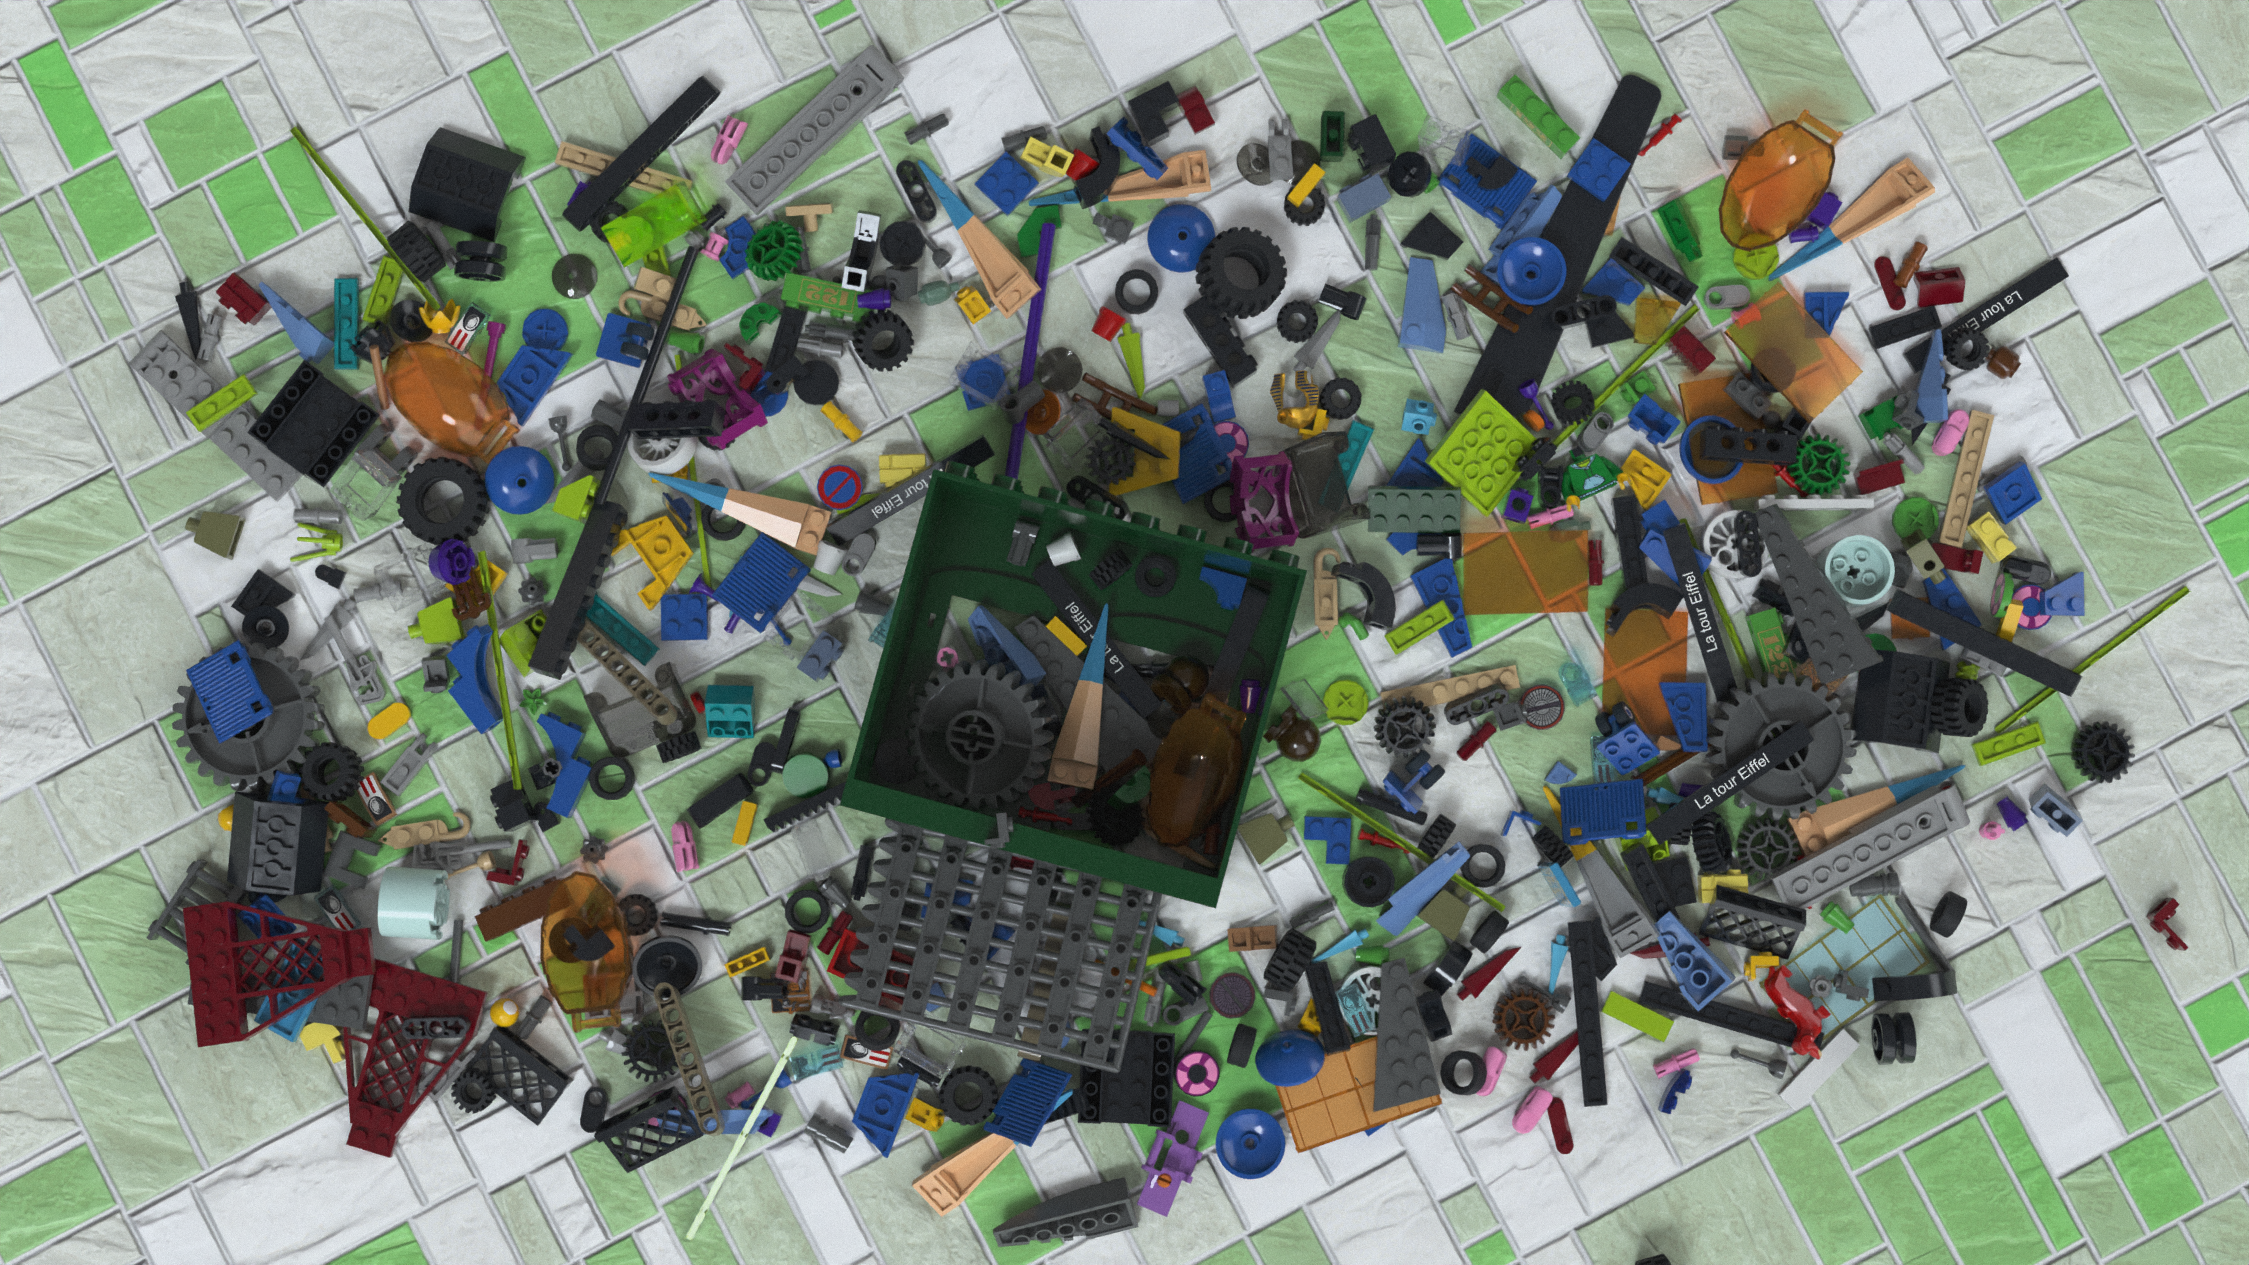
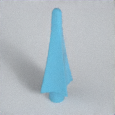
M1649 787L1646 796L1654 798L1652 802L1670 805L1671 802L1679 803L1684 799L1662 787H1657L1656 789Z
M1140 920L1139 925L1145 926L1146 922ZM1157 925L1154 927L1153 935L1170 946H1173L1174 943L1182 947L1185 938L1178 936L1179 931Z
M1366 928L1359 932L1354 929L1330 949L1312 959V964L1362 945V940L1369 937V933Z
M1557 934L1556 942H1551L1548 992L1552 995L1569 947L1565 944L1566 936Z

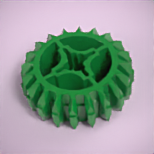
M772 220L770 224L764 223L762 229L757 228L758 232L755 235H751L753 239L747 242L749 248L745 250L747 267L758 278L767 281H777L778 278L784 279L786 273L791 274V269L797 267V260L802 259L799 254L804 251L802 248L804 242L800 238L801 235L791 224L781 220L778 222Z
M1816 434L1814 439L1809 435L1806 437V442L1802 439L1798 441L1800 447L1797 446L1796 463L1787 466L1788 468H1794L1790 476H1797L1798 479L1794 481L1795 485L1801 482V491L1809 487L1808 494L1810 495L1814 494L1815 490L1818 495H1823L1824 490L1827 494L1832 493V488L1838 490L1840 488L1839 483L1843 484L1846 482L1842 475H1849L1850 473L1849 470L1844 469V467L1851 465L1850 461H1844V458L1848 457L1849 453L1842 454L1841 450L1845 446L1843 444L1838 447L1835 446L1838 442L1836 438L1829 442V435H1825L1823 440L1820 434ZM1811 447H1821L1828 450L1829 453L1822 456L1816 451L1814 452ZM1804 454L1807 455L1806 459L1809 463V466L1805 471H1803L1802 459ZM1833 458L1836 462L1834 476L1831 474L1832 470L1829 465ZM1826 459V461H1824L1821 465V468L1811 471L1814 467H1816L1815 465L1818 461ZM1818 474L1821 478H1825L1827 482L1818 483L1808 477Z

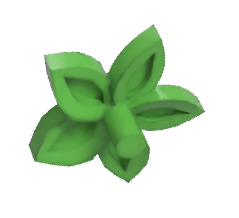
M541 688L534 690L533 693L523 689V696L526 699L519 706H529L531 713L535 715L537 706L547 704L545 700L540 698L542 694Z

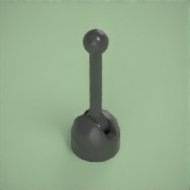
M925 238V244L933 252L932 260L939 269L943 268L952 259V255L943 248L936 249Z
M886 275L875 276L868 282V285L873 290L881 288L885 290ZM835 276L832 282L839 284L843 281L839 276Z
M567 416L549 418L551 430L558 433L563 457L562 469L569 471L571 464L568 463L563 438V431L566 430L568 424Z
M1521 975L1518 977L1519 984H1525L1550 998L1553 1008L1563 1014L1571 997L1563 993L1552 995L1529 982L1525 976Z
M1732 1050L1730 1053L1733 1059L1741 1058L1767 1067L1769 1073L1775 1078L1782 1079L1787 1066L1786 1061L1775 1059L1767 1063L1740 1054L1738 1050Z

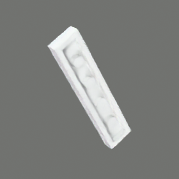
M1774 495L1761 496V499L1754 502L1755 511H1759L1777 504L1781 511L1870 510L1874 508V499H1867V495H1853V499H1844V495H1830V499H1821V495H1808L1807 499H1798V495H1786L1784 499H1775Z

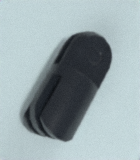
M2007 555L2000 561L2002 572L2012 574L2014 579L2034 584H2044L2051 578V569L2044 562L2014 555Z
M1170 961L1164 962L1158 969L1159 976L1191 1006L1207 990L1205 986L1187 971L1184 972Z

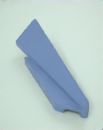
M1550 185L1546 192L1539 195L1535 192L1527 195L1488 250L1494 256L1480 272L1499 286L1497 266L1500 256L1510 244L1519 239L1540 237L1562 198L1561 193L1554 185Z
M668 1110L667 1115L680 1118L681 1113L679 1110ZM688 1110L697 1122L694 1110ZM720 1110L725 1122V1129L722 1134H740L753 1110ZM761 1110L749 1134H755L760 1129L759 1126L768 1117L773 1115V1110ZM657 1119L659 1127H661L663 1120ZM711 1119L708 1122L707 1127L709 1131H713L716 1128L717 1121ZM666 1121L664 1128L677 1131L679 1124ZM681 1126L680 1132L686 1131V1134L694 1133L691 1127Z

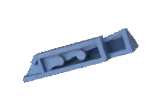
M1460 841L1390 896L1388 900L1393 906L1377 918L1376 921L1379 925L1394 936H1398L1470 857L1469 852Z

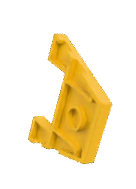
M1112 407L1111 422L1115 420L1127 429H1135V434L1170 459L1155 458L1134 447V462L1136 464L1133 468V477L1126 476V481L1118 479V485H1114L1111 480L1109 492L1117 496L1179 478L1181 432L1129 413L1118 407Z
M668 516L639 524V526L627 530H621L619 542L611 554L613 557L626 546L632 544L655 576V581L637 593L650 611L655 608L694 554Z

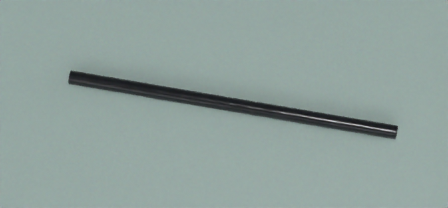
M688 246L594 498L593 502L604 506L631 435L628 427L633 404H642L699 252V249Z

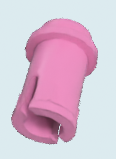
M747 1081L732 1093L728 1092L725 1100L731 1109L739 1108V1104L751 1095H754L755 1091Z

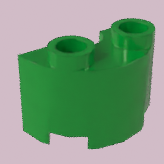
M763 302L748 308L742 315L739 323L741 335L746 343L750 345L760 336L759 327L762 324H769L771 326L782 316L781 312L773 305Z
M1899 395L1858 415L1870 440L1878 437L1879 441L1884 439L1883 435L1886 432L1891 434L1890 430L1897 426L1899 430L1903 429L1900 424L1892 420L1895 408L1894 402Z
M1144 765L1106 803L1118 811H1125L1138 805L1151 788L1150 772Z

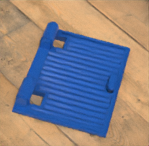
M1471 133L1439 176V186H1444L1450 190L1453 196L1485 219H1490L1496 224L1497 228L1502 230L1534 187L1537 180L1505 158L1518 168L1517 173L1510 182L1497 191H1485L1478 188L1477 185L1482 179L1480 177L1475 179L1466 172L1468 169L1465 166L1467 160L1472 156L1489 170L1501 154ZM1449 176H1454L1460 182L1458 184L1454 183L1449 179ZM1497 207L1504 214L1502 216L1498 215L1493 211V208Z
M1203 403L1162 424L1184 433L1196 428L1193 417L1199 415L1203 424L1199 425L1200 427L1194 439L1180 449L1179 478L1172 480L1183 504L1230 480L1232 461L1227 455L1213 426V421ZM1223 463L1226 472L1220 475L1216 465Z
M762 532L711 596L759 633H762L811 569ZM795 567L798 572L791 578L787 574ZM761 609L765 613L758 621L754 616Z
M239 640L186 670L219 743L228 740L273 714L272 704L260 686L245 646ZM237 652L240 661L233 664L229 655ZM260 701L263 709L256 713L252 704Z
M1643 779L1560 788L1562 841L1567 843V845H1581L1588 843L1590 840L1623 837L1625 840L1637 839L1647 834ZM1637 821L1638 829H1626V822ZM1581 827L1582 835L1571 836L1570 828Z
M1023 1058L1020 1063L1023 1067L1021 1073L1013 1075L993 1110L996 1115L992 1123L986 1122L983 1128L988 1132L1032 1147L1045 1122L1052 1114L1054 1106L1072 1074Z

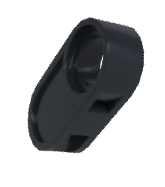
M769 742L759 743L754 749L747 774L748 781L754 786H764L770 780L772 773L771 765L776 748ZM756 769H762L765 772V779L762 782H756L752 777Z
M593 1087L584 1096L580 1125L585 1132H596L599 1123L604 1121L608 1094L602 1087ZM598 1091L601 1093L602 1102L600 1104H593L591 1102L590 1095L592 1092Z

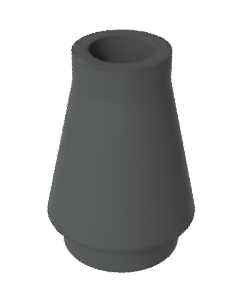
M866 591L865 593L859 592L854 609L859 610V613L886 617L890 604Z
M831 875L818 887L822 896L838 905L841 909H844L852 901L837 878L834 879Z

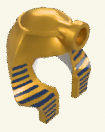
M1305 370L1296 371L1295 386L1300 390V395L1297 398H1292L1285 393V374H1274L1270 394L1278 410L1277 420L1279 423L1285 424L1290 428L1299 429L1310 425L1315 418L1319 405L1318 386L1313 384V377L1309 372L1307 373Z

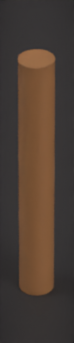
M371 345L369 349L380 408L386 410L390 406L379 346Z

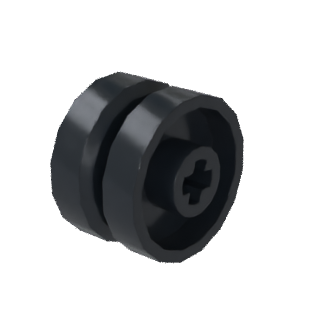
M459 241L456 243L455 255L463 259L455 263L454 275L456 277L486 282L505 280L506 268L500 262L507 259L506 246L485 241Z
M1363 856L1353 860L1346 867L1342 875V887L1345 895L1351 902L1362 907L1382 905L1390 898L1394 890L1395 878L1392 869L1386 862L1376 857ZM1369 877L1372 880V884L1366 886L1363 880Z
M1898 1012L1894 1014L1893 1018L1888 1013L1874 1014L1871 1036L1873 1052L1879 1065L1893 1064L1895 1058L1901 1064L1913 1063L1916 1057L1917 1043L1911 1014L1909 1012Z

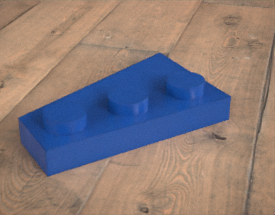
M1125 117L1121 118L1107 132L1110 141L1115 146L1121 147L1126 151L1130 160L1138 162L1149 177L1158 180L1167 171L1168 167L1152 148L1144 147L1141 140L1142 137L1137 131L1132 132L1126 126L1129 121Z

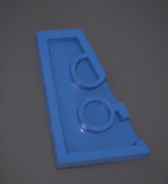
M1650 526L1639 543V548L1680 587L1663 532ZM1693 547L1701 575H1703L1712 561V556Z
M1944 568L1941 570L1946 578L1942 582L1934 584L1930 577L1922 581L1929 604L1978 627L1982 626ZM1939 636L1942 651L1955 644Z
M1659 682V688L1683 752H1707L1706 683Z

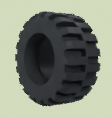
M1237 227L1229 228L1228 231L1220 232L1203 250L1199 257V262L1196 264L1195 270L1198 274L1195 278L1196 283L1201 285L1198 289L1201 296H1206L1205 302L1209 306L1214 305L1216 312L1219 314L1225 312L1229 318H1234L1236 315H1238L1239 319H1247L1249 315L1252 318L1258 316L1272 305L1286 284L1287 268H1283L1286 260L1284 256L1279 254L1281 249L1278 245L1274 246L1271 243L1273 239L1268 235L1265 238L1261 235L1262 232L1257 229L1252 232L1249 227H1242L1240 230ZM1239 257L1248 261L1257 272L1258 287L1255 289H1243L1234 285L1224 271V259Z
M453 458L425 459V463L414 465V470L411 473L407 472L405 474L406 481L404 484L400 483L398 488L401 490L400 496H397V503L400 504L398 514L403 518L404 521L402 523L417 538L437 546L449 539H457L464 543L468 541L469 536H475L478 533V527L480 525L484 526L486 522L484 516L489 514L490 509L487 506V501H490V498L486 492L485 482L481 480L480 475L470 466ZM439 481L454 482L463 492L464 500L460 513L447 523L432 521L424 510V498L427 491Z

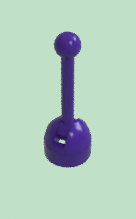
M1535 379L1523 382L1518 387L1519 391L1525 398H1532L1545 422V428L1552 430L1554 424L1549 421L1536 397L1539 388Z

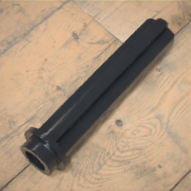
M1359 788L1355 801L1359 802L1358 805L1364 804L1419 825H1424L1427 820L1428 814L1421 810L1416 814L1412 811L1407 812L1399 802L1369 792L1367 788Z

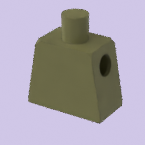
M204 511L200 520L189 517L185 529L196 533L194 537L196 544L224 558L233 560L246 519L237 515Z
M1920 528L1900 540L1905 551L1924 579L1930 577L1934 584H1938L1946 578L1941 570L1945 566Z
M1269 813L1240 824L1237 829L1255 860L1260 865L1288 841L1284 832L1295 825L1288 814L1276 821L1273 814Z
M1458 883L1451 893L1440 889L1416 916L1450 940L1455 941L1470 909L1468 905L1462 902L1469 891Z

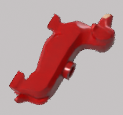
M1785 965L1776 969L1771 966L1769 968V975L1764 982L1765 991L1778 1006V1013L1784 1018L1789 1017L1797 1026V1034L1792 1042V1049L1799 1055L1809 1054L1819 1060L1822 1053L1814 1043V1040L1822 1030V1020L1828 1018L1831 1013L1823 1005L1815 1009L1813 1003L1807 997L1790 987L1785 978H1789L1793 974Z

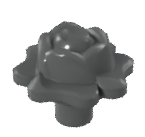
M532 577L528 581L521 582L522 587L518 589V592L522 596L523 602H529L530 605H534L536 602L544 600L543 595L547 591L543 587L541 580L536 582V579Z
M595 836L583 840V847L580 849V853L585 854L583 859L597 864L599 860H604L605 853L608 851V846L604 845L605 840L598 839Z

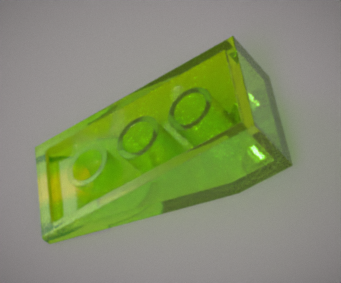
M682 181L604 225L601 229L625 268L706 222L707 219L685 181Z

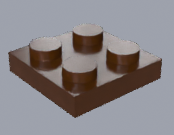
M330 801L324 808L329 812L328 817L338 824L340 822L347 826L346 831L356 838L358 836L361 838L372 837L377 831L375 827L342 802Z

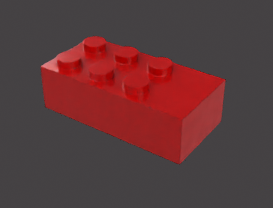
M845 928L827 968V972L843 979L847 973L863 972V968L853 963L850 959L852 951L869 949V945L856 937V931ZM893 948L890 960L913 965L915 957ZM888 969L885 983L907 988L910 974ZM882 992L881 996L903 1005L904 997Z

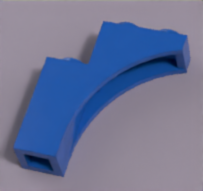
M488 624L481 627L478 625L472 627L466 633L468 636L464 640L460 639L451 646L453 650L446 655L461 674L453 681L454 686L448 692L480 734L493 730L503 721L502 708L492 693L486 672V652L489 640L494 632Z
M548 712L547 715L541 713L537 722L548 734L555 750L556 759L562 765L560 776L556 779L554 792L547 805V809L566 818H571L589 782V774L592 769L589 766L591 761L580 756L574 759L586 733L581 731L582 727L571 721H569L568 725L561 722V717L552 712Z

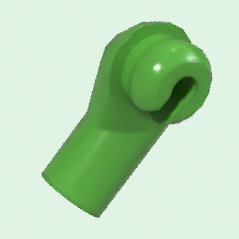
M1345 612L1342 616L1338 617L1340 626L1346 628L1350 625L1359 640H1364L1369 636L1363 622L1358 617L1349 612Z

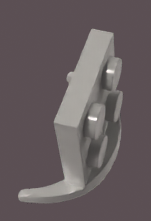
M633 956L627 958L630 967L629 971L582 976L585 1022L633 1018L632 1025L641 1023L644 1015V993L633 978Z

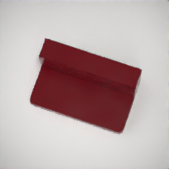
M1959 267L1914 272L1913 280L1918 289V307L1963 302L1965 278Z
M1903 459L1853 474L1859 495H1866L1904 484L1905 479L1900 466L1904 464Z

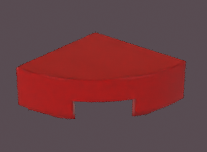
M696 690L690 694V698L698 713L703 714L705 712V701L699 691Z

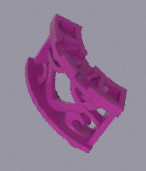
M711 348L704 352L705 355L673 374L667 375L670 382L668 387L674 396L677 395L680 402L685 400L693 401L691 398H695V402H702L705 389L715 395L728 394L729 399L725 406L726 415L722 435L706 437L712 446L716 445L723 450L728 442L756 425L760 428L768 424L761 404L755 401L744 389L739 391L738 387L735 386L733 382L736 381V378L727 365L723 354ZM709 363V366L702 375L698 369ZM693 373L699 380V384L694 379H688V383L691 384L692 388L687 389L681 379ZM715 381L720 382V388L714 387ZM736 405L739 409H734V414H732L730 407Z
M1284 451L1276 455L1244 458L1243 455L1234 456L1230 474V482L1234 483V495H1230L1231 514L1236 515L1238 527L1235 528L1237 538L1254 544L1251 553H1253L1254 549L1283 545L1292 547L1299 535V529L1294 521L1289 499V480L1292 463ZM1267 466H1275L1274 476L1272 475L1274 469H1269L1264 475ZM1250 468H1259V470L1256 472ZM1249 485L1253 486L1251 492H1249ZM1260 486L1273 499L1265 518L1258 510L1249 507V500L1258 493ZM1251 514H1253L1257 520L1252 521ZM1269 527L1275 532L1282 531L1283 535L1274 536ZM1265 533V535L1267 536L1264 538H1258L1259 535Z

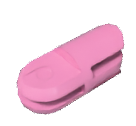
M727 115L711 151L713 162H718L721 165L728 162L734 149L737 148L748 123L740 122L739 119Z
M1956 409L1948 414V420L1944 421L1933 440L1931 448L1936 455L1946 456L1956 448L1970 421L1969 415L1964 410Z
M677 821L671 829L676 871L682 872L683 870L699 869L696 844L693 840L691 826L686 821Z
M1496 1047L1487 1048L1482 1058L1486 1064L1487 1077L1482 1089L1476 1093L1479 1096H1487L1493 1092L1505 1065L1507 1055L1503 1050Z
M1539 1086L1534 1087L1513 1116L1512 1125L1517 1132L1526 1134L1534 1129L1553 1100L1550 1092Z

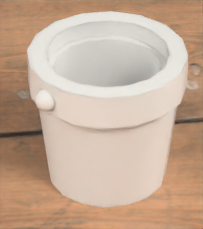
M1070 531L1046 545L1054 566L1082 559Z
M820 540L817 546L818 551L814 568L821 572L835 575L848 550L833 543Z

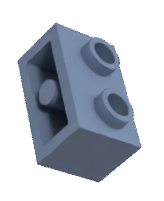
M1370 173L1359 180L1360 183L1354 187L1350 184L1339 191L1340 194L1337 197V201L1349 223L1390 201L1391 195L1378 173L1374 176Z
M823 630L796 668L816 682L820 679L824 680L831 670L828 668L833 660L838 661L844 650L842 648L844 644Z
M2045 783L2029 799L2030 810L2038 818L2043 817L2047 820L2048 825L2055 832H2061L2066 837L2083 821L2080 812Z

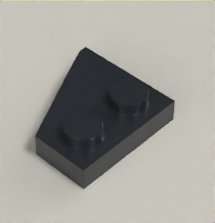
M1429 212L1400 243V246L1448 260L1464 242L1434 214Z
M1607 302L1599 304L1601 311L1610 312L1611 307ZM1581 307L1583 318L1588 317L1587 309ZM1616 312L1607 319L1585 324L1591 348L1635 338L1633 331Z
M257 569L231 607L245 616L251 609L257 606L268 605L276 608L294 598L296 594L262 570Z
M1687 857L1653 864L1674 907L1697 902Z
M1596 917L1591 922L1596 977L1603 981L1615 968L1617 962L1611 951L1609 941L1605 936L1601 921Z

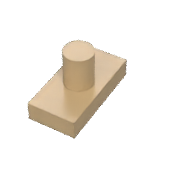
M833 203L790 205L785 207L786 216L803 215L804 232L818 231L817 214L833 213Z
M640 267L633 288L669 300L676 278Z

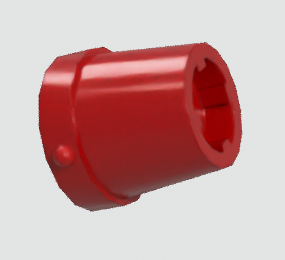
M1075 148L1072 153L1074 157L1066 174L1076 181L1090 176L1099 168L1100 164Z
M1101 306L1091 331L1111 342L1127 320L1108 308Z

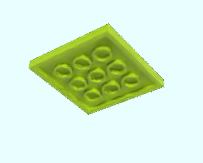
M1481 389L1426 458L1425 462L1452 487H1461V495L1483 516L1488 517L1520 477L1521 472H1514L1511 469L1516 465L1515 461L1521 455L1528 453L1531 449V444L1536 438L1487 391Z

